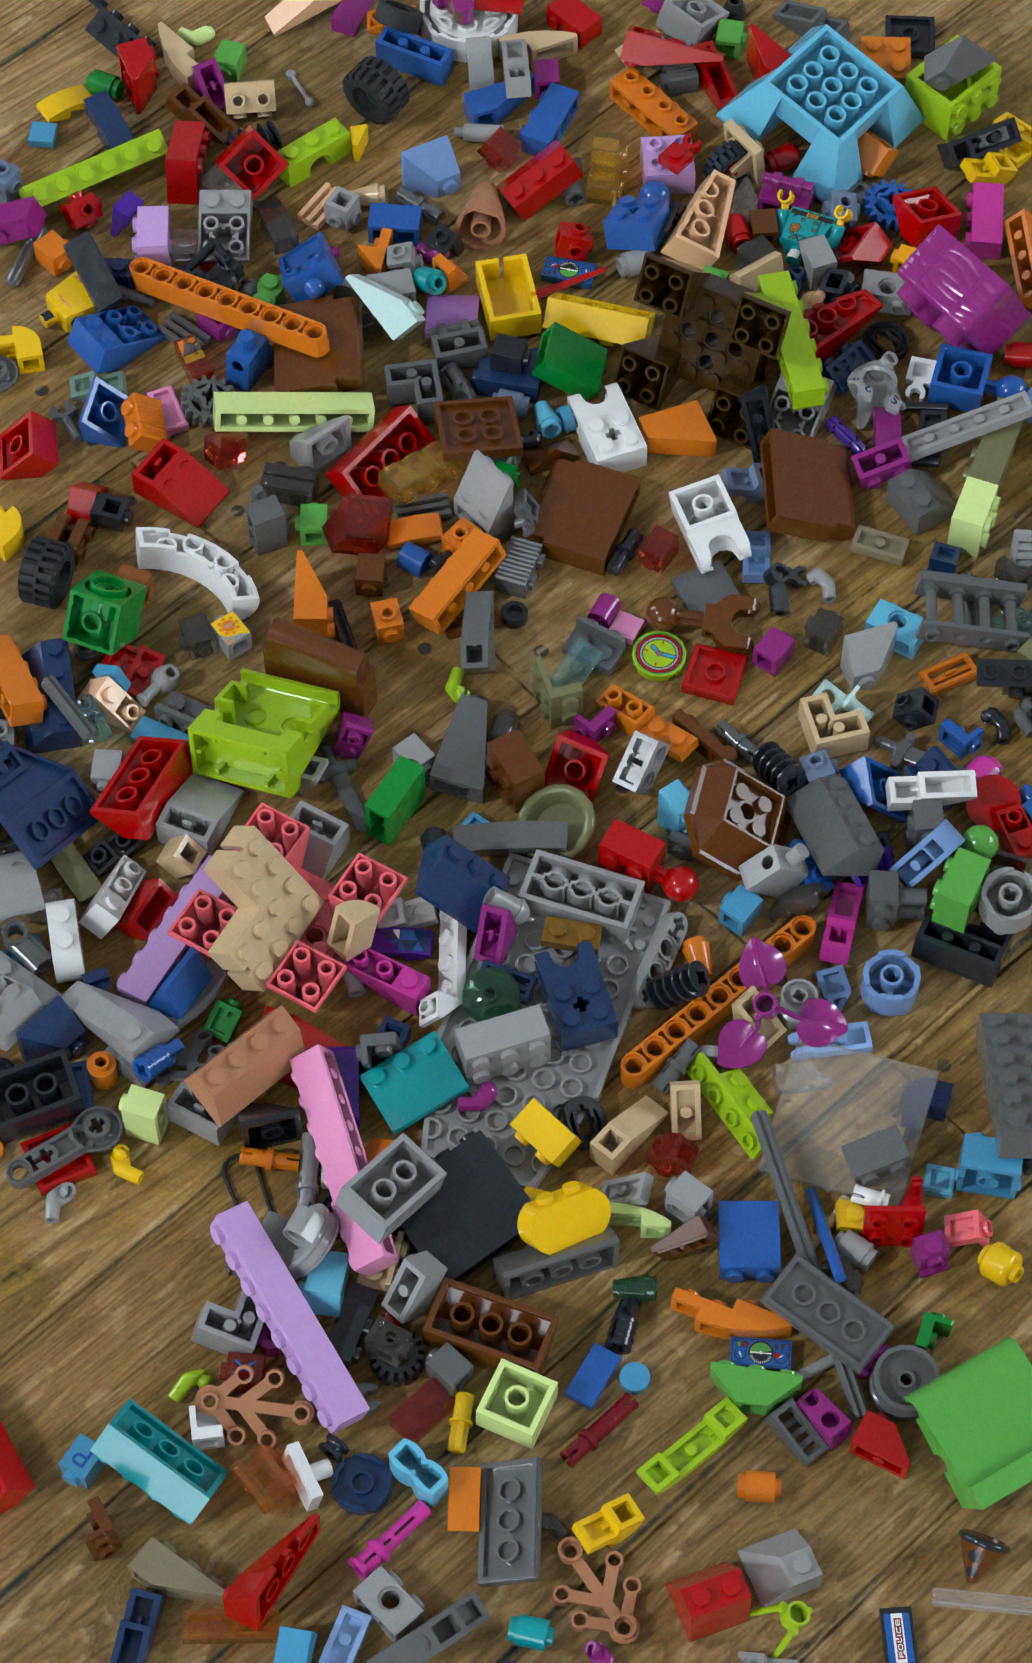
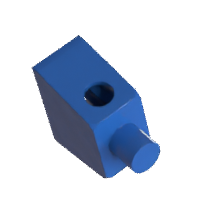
M249 329L239 332L237 340L226 355V384L233 385V387L244 392L251 391L274 359L267 337Z

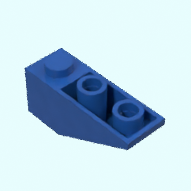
M533 73L530 74V79H531V95L534 93V74H533ZM504 81L463 93V111L469 123L498 125L529 97L507 98Z

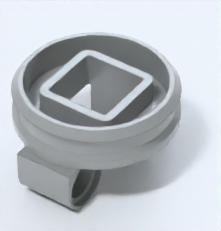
M321 1203L310 1207L297 1205L289 1220L276 1212L269 1211L261 1223L294 1280L305 1277L320 1264L334 1244L339 1231L337 1215L330 1213L328 1208Z

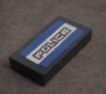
M911 1606L879 1608L885 1663H918Z

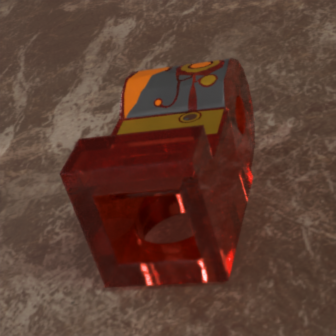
M191 334L174 341L177 356L191 386L192 379L195 378L198 381H202V375H205L207 380H211V377L214 375V368L201 349L197 337Z

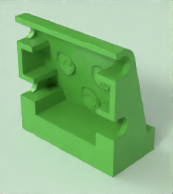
M1004 1338L904 1396L906 1402L912 1403L919 1414V1418L916 1421L934 1455L940 1456L947 1467L944 1474L962 1508L984 1510L1032 1481V1365L1013 1338Z

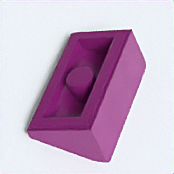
M343 0L339 2L331 17L332 30L355 37L373 4V0Z

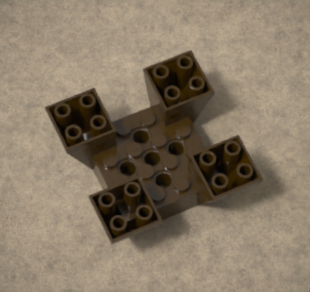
M646 252L634 301L666 314L660 335L622 345L613 383L619 385L623 396L656 410L661 407L679 377L711 390L715 393L707 421L713 433L751 450L740 395L765 384L764 371L768 357L775 360L779 358L791 311L782 302L693 265Z

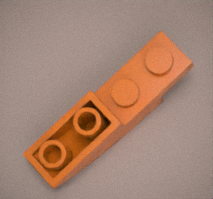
M612 684L595 700V704L601 711L608 705L617 711L616 724L629 736L632 737L634 731L637 730L671 745L667 755L680 763L699 746L697 737L658 716L655 713L654 706L615 684Z
M675 1287L671 1297L670 1309L694 1318V1331L726 1340H731V1336L780 1340L790 1338L793 1331V1326L774 1312L761 1308L758 1303L752 1300L742 1301L737 1299L732 1309L723 1301L717 1299L708 1300L692 1289H680Z

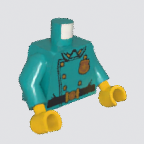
M780 189L777 193V198L781 202V208H778L777 213L778 241L782 244L783 253L787 255L785 257L787 264L798 266L801 260H803L799 241L824 234L832 251L837 249L846 228L844 223L849 222L853 217L852 211L847 208L845 215L841 217L844 207L838 205L834 209L836 218L795 206H792L790 210L788 209L789 205L794 202L795 196L790 190L789 198L783 200L784 192Z

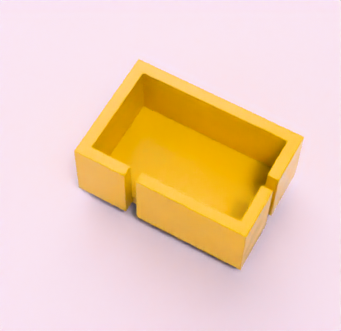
M526 253L503 257L504 278H499L498 258L475 261L476 284L490 340L495 341L497 333L513 337L542 333V313Z

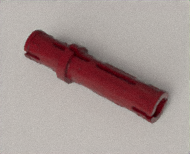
M625 1392L589 1428H583L578 1432V1438L560 1452L562 1460L565 1461L574 1453L566 1463L569 1467L574 1468L589 1451L594 1452L599 1447L601 1440L634 1410L639 1408L637 1400L634 1399L625 1407L633 1397L628 1392Z

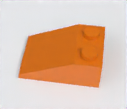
M297 550L293 623L334 639L333 607H328L327 594L304 552Z

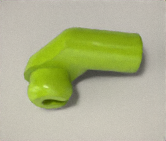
M460 667L452 668L445 685V691L455 703H458L461 694L470 696V690H465V686L461 685L465 671Z

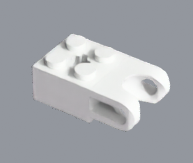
M617 383L605 385V401L600 404L586 402L581 394L567 396V405L573 413L576 424L575 430L588 462L620 472H627L647 466L646 442Z
M719 474L669 492L672 513L701 574L714 570L711 559L719 551H731L739 560L752 557L749 539Z

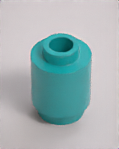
M421 266L412 274L414 286L418 291L439 295L446 289V274L439 269Z
M520 1614V1616L512 1615L507 1633V1641L514 1642V1646L544 1652L546 1646L552 1647L555 1628L550 1627V1620L525 1614Z

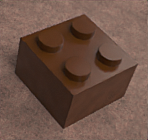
M517 729L487 743V755L485 756L488 764V769L486 770L487 778L492 785H497L503 803L506 806L510 805L516 814L520 812L525 801L531 795L545 787V770Z

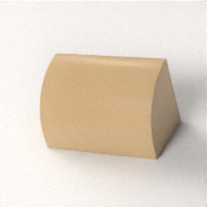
M773 251L731 274L728 280L757 292L758 275L784 271L782 254Z
M349 900L337 905L327 945L345 962L362 953L363 950L370 948L381 909L363 900Z

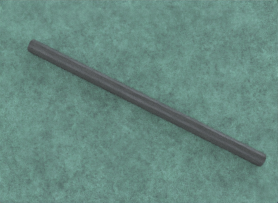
M765 1110L756 1111L752 1114L751 1120L796 1252L821 1271L768 1113ZM832 1356L852 1417L854 1419H861L869 1408L857 1373Z

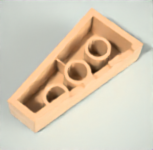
M714 169L698 187L660 252L677 261L688 263L702 270L705 265L712 266L720 257L736 180Z

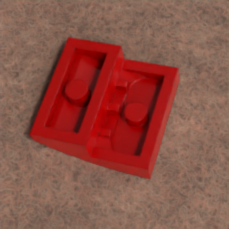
M127 644L113 656L106 654L102 664L115 665L121 668L131 683L126 693L137 701L136 696L139 693H143L152 684L151 674L157 667L163 664L166 656L143 645L138 649Z

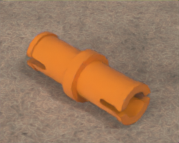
M241 1146L239 1165L264 1167L265 1171L279 1169L298 1173L300 1153L274 1151L272 1147H268V1150Z

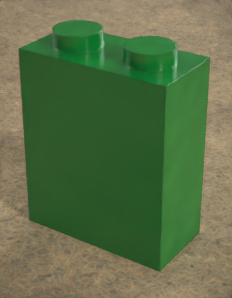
M554 322L541 335L532 375L570 395L581 394L583 399L587 401L593 395H597L602 388L603 382L601 377L608 364L606 361L608 349Z
M400 755L366 802L364 808L367 835L391 846L426 797L425 771L418 761L407 759Z

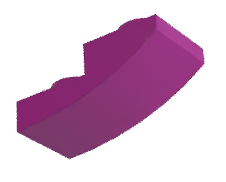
M874 406L872 413L874 425L872 435L873 447L902 437L900 410L897 415L887 412L885 408Z

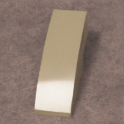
M161 21L158 23V31L165 63L171 75L180 86L185 82L194 90L192 66L198 64L195 61L194 49Z
M550 30L527 31L498 38V55L502 63L501 41L526 39L528 61L532 68L533 60H559L578 53V36L572 32Z

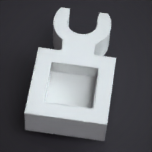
M911 357L906 376V384H910L905 392L906 401L910 400V396L913 393L920 394V402L925 401L924 387L930 388L936 360Z

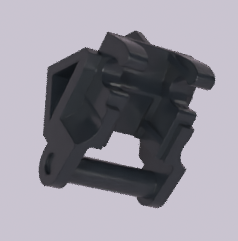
M212 237L207 239V244L189 262L178 268L181 271L235 291L234 285L246 275L243 271L244 266L227 254L221 243ZM213 253L217 260L216 265L207 273H204L197 267Z

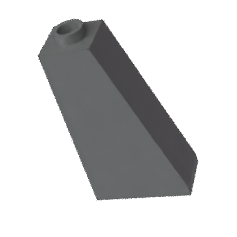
M461 694L429 774L430 790L483 804L485 800L488 701L475 695Z

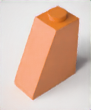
M698 400L638 417V427L646 442L647 453L702 457L716 456L717 439Z

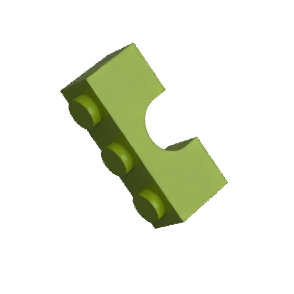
M333 118L281 148L277 152L290 165L279 177L292 188L311 177V166L319 157L323 156L330 164H333L350 154V132L336 118Z

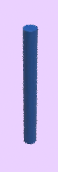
M810 1187L805 1190V1196L834 1280L837 1283H841L846 1280V1274L815 1188Z

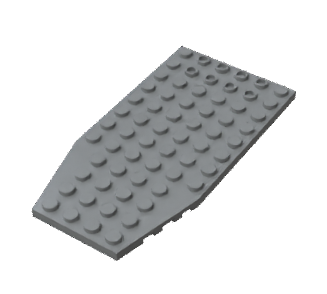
M536 849L533 859L509 853L502 870L503 873L510 877L507 893L525 899L530 907V916L534 918L532 923L526 921L523 924L515 925L517 933L502 965L538 977L535 969V954L549 952L554 963L559 966H570L576 963L577 952L541 946L546 916L603 925L599 952L596 958L618 1020V1037L561 1052L539 979L537 987L535 986L534 994L530 998L529 1006L474 988L475 979L483 961L473 959L476 935L466 960L465 1002L443 1017L437 1035L463 1076L456 1056L455 1029L540 1004L551 1034V1060L539 1067L529 1066L519 1069L510 1076L500 1075L491 1078L489 1082L495 1084L498 1093L496 1099L485 1111L458 1112V1097H473L482 1084L473 1083L468 1085L470 1090L425 1116L421 1149L435 1161L434 1158L441 1151L447 1148L451 1151L460 1144L459 1140L471 1131L476 1133L481 1129L522 1188L526 1186L537 1188L554 1164L550 1163L546 1166L534 1155L538 1151L534 1146L529 1144L525 1147L513 1136L516 1130L510 1123L533 1098L540 1102L556 1118L561 1106L574 1097L589 1096L599 1101L634 1008V1002L628 999L629 988L662 916L669 913L672 902L644 893L645 881ZM486 970V973L500 978L504 977L512 980V982L527 987L529 985L527 983ZM580 1108L576 1111L578 1127H581L588 1117L585 1110Z

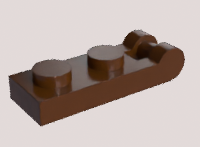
M682 709L673 714L672 724L698 738L699 746L695 750L706 760L714 762L725 758L736 765L737 752L734 747L724 746L713 732H707L699 725V722L693 715H687Z

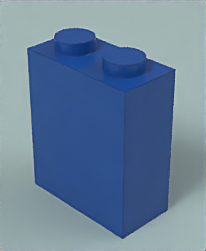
M718 1201L717 1228L720 1238L718 1242L719 1280H726L731 1283H738L743 1280H757L761 1283H768L776 1280L781 1271L779 1201Z

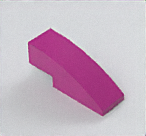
M836 880L819 960L847 966L864 886L857 887L856 884Z

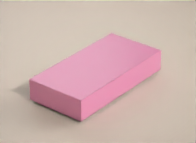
M172 385L147 393V396L161 400L164 426H166L165 430H167L166 434L168 436L189 430L188 421L185 419L184 412L181 411L180 403Z

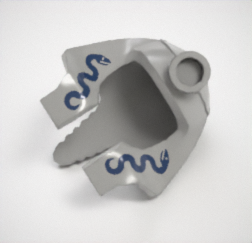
M887 351L879 360L869 361L860 365L847 379L848 388L856 401V427L858 430L866 426L874 406L885 408L887 412L897 415L899 410L906 409L905 403L901 400L897 387V376L893 368L898 363V357L891 351Z

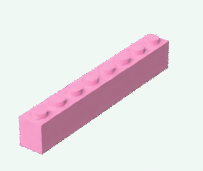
M318 1044L289 1060L293 1070L291 1071V1077L298 1087L300 1093L299 1103L308 1119L307 1129L316 1145L315 1155L321 1163L325 1174L323 1175V1181L329 1189L333 1200L331 1207L337 1215L341 1226L339 1233L342 1240L346 1243L349 1252L348 1262L354 1271L370 1277L399 1262V1258L391 1234L378 1244L335 1204L341 1187L368 1164V1160L334 1052Z

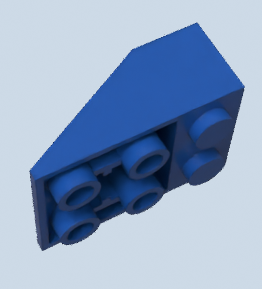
M134 304L75 318L68 344L98 375L120 369L163 341L166 336L157 330L156 324Z

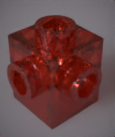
M681 1133L655 1136L646 1162L654 1167L656 1172L663 1177L671 1178L681 1175L684 1171L691 1174L699 1147Z

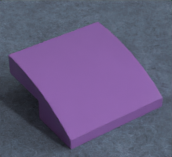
M428 294L425 338H429L427 329L436 328L438 324L445 323V325L460 323V320L468 319L469 321L478 319L479 296Z

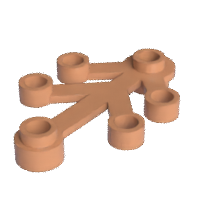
M248 1364L240 1365L236 1369L235 1374L221 1385L208 1384L198 1390L195 1396L197 1409L204 1415H214L226 1430L227 1439L232 1445L242 1444L247 1437V1432L244 1427L236 1425L226 1409L238 1410L258 1436V1445L265 1450L274 1447L277 1442V1435L266 1427L256 1413L291 1417L294 1423L306 1425L311 1422L316 1412L313 1403L304 1398L296 1400L294 1404L257 1400L271 1388H278L283 1384L285 1375L279 1368L269 1370L263 1380L241 1397L227 1395L239 1384H247L253 1379L254 1369ZM240 1369H247L250 1372V1377L242 1379L239 1375ZM271 1373H278L280 1375L279 1383L271 1382ZM207 1395L213 1396L216 1401L215 1405H207L205 1397ZM300 1407L305 1408L307 1417H298L296 1410ZM239 1430L242 1433V1439L239 1441L234 1440L231 1434L232 1431ZM264 1434L271 1435L273 1438L272 1444H264L262 1436Z
M575 1537L562 1539L558 1545L559 1559L564 1564L572 1565L591 1593L572 1590L566 1585H558L553 1590L554 1603L561 1607L572 1603L602 1609L609 1619L588 1616L582 1610L575 1611L570 1618L572 1629L576 1632H584L587 1629L607 1632L617 1644L628 1645L633 1643L640 1633V1624L633 1616L636 1597L641 1593L642 1588L640 1579L635 1576H629L623 1581L625 1597L620 1612L613 1602L618 1572L623 1568L624 1564L623 1555L618 1551L607 1553L605 1556L606 1572L602 1586L582 1558L583 1546L580 1541ZM573 1549L576 1555L574 1557H567L565 1551ZM616 1557L620 1560V1563L612 1566L608 1560ZM629 1583H635L638 1589L629 1591L626 1586ZM564 1591L568 1594V1597L560 1600L556 1594ZM577 1617H583L586 1623L579 1626L574 1623V1620ZM625 1625L629 1627L630 1631L627 1634H621L618 1628Z

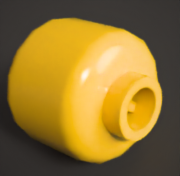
M1003 1242L986 1245L978 1256L977 1263L979 1264L981 1275L1000 1287L1008 1286L1012 1282H1018L1024 1273L1022 1255Z

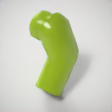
M203 1369L184 1373L171 1389L168 1396L180 1404L190 1389L212 1384L213 1378Z

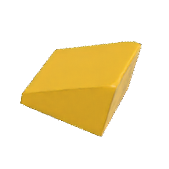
M367 124L350 126L349 128L351 151L355 162L360 161L369 140Z

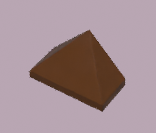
M570 437L523 452L522 460L531 476L551 470L554 461L557 459H565L572 462L580 460V456Z

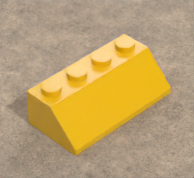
M556 292L548 297L542 328H548L554 322H557L587 339H599V344L614 346V343L623 345L650 337L657 313Z

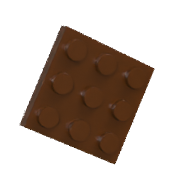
M512 396L433 402L443 462L471 460L474 451L477 449L484 456H489L490 458L523 456V444Z

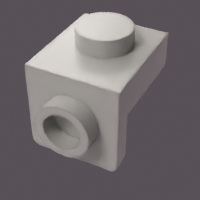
M412 241L387 247V266L389 269L403 266L404 269L410 268L412 275L417 268L424 266L423 257L417 253Z

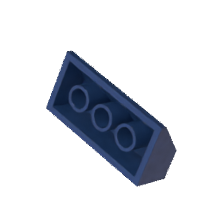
M62 638L39 641L21 655L22 659L28 662L30 674L37 679L38 689L41 694L46 696L47 710L43 713V722L24 725L27 751L36 754L83 747L82 738L41 687L45 677L55 676L77 705L69 643Z

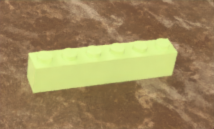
M214 392L213 395L215 432H304L310 427L344 415L350 418L351 432H369L374 427L375 408L372 392Z

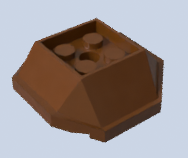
M725 758L696 768L683 815L687 833L692 842L690 846L693 857L736 882L742 881L739 870L741 864L771 845L784 846L791 816L786 811V799L783 794L772 789L764 781Z

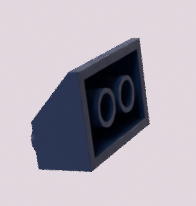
M445 835L424 847L414 893L477 934L481 908L486 893L493 886L508 892L510 877L448 835Z

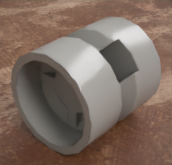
M790 980L781 990L780 1006L798 1015H802L803 1003L807 1000L818 998V991L808 980ZM783 1013L778 1014L781 1023L785 1027L797 1030L799 1020Z

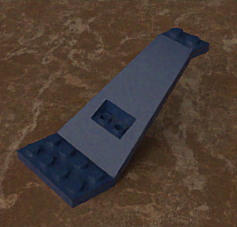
M0 740V823L36 870L99 821L90 813V809L96 802V799L74 769L12 745L8 740Z

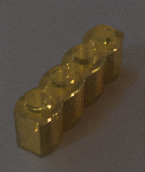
M437 440L427 445L421 451L413 452L400 462L392 463L379 472L378 486L397 506L411 503L417 498L418 494L432 492L439 483L452 481L460 472H465L470 460L443 462L440 442Z

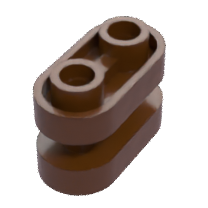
M60 512L47 538L66 542L69 535H71L67 543L73 546L75 567H77L85 559L87 544L93 541L96 528L93 527L91 520L79 518L76 525L72 524V516Z

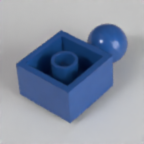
M654 180L645 183L639 191L638 198L632 195L619 198L603 221L607 249L655 251L667 234L663 232V229L670 215L669 203L671 194L669 188L663 182Z
M942 343L931 379L927 402H949L950 408L969 412L981 407L984 394L993 395L997 400L998 396L1006 398L1022 391L1027 393L1028 387L1026 382L1016 375H1007L999 381L988 379L993 358L992 354Z

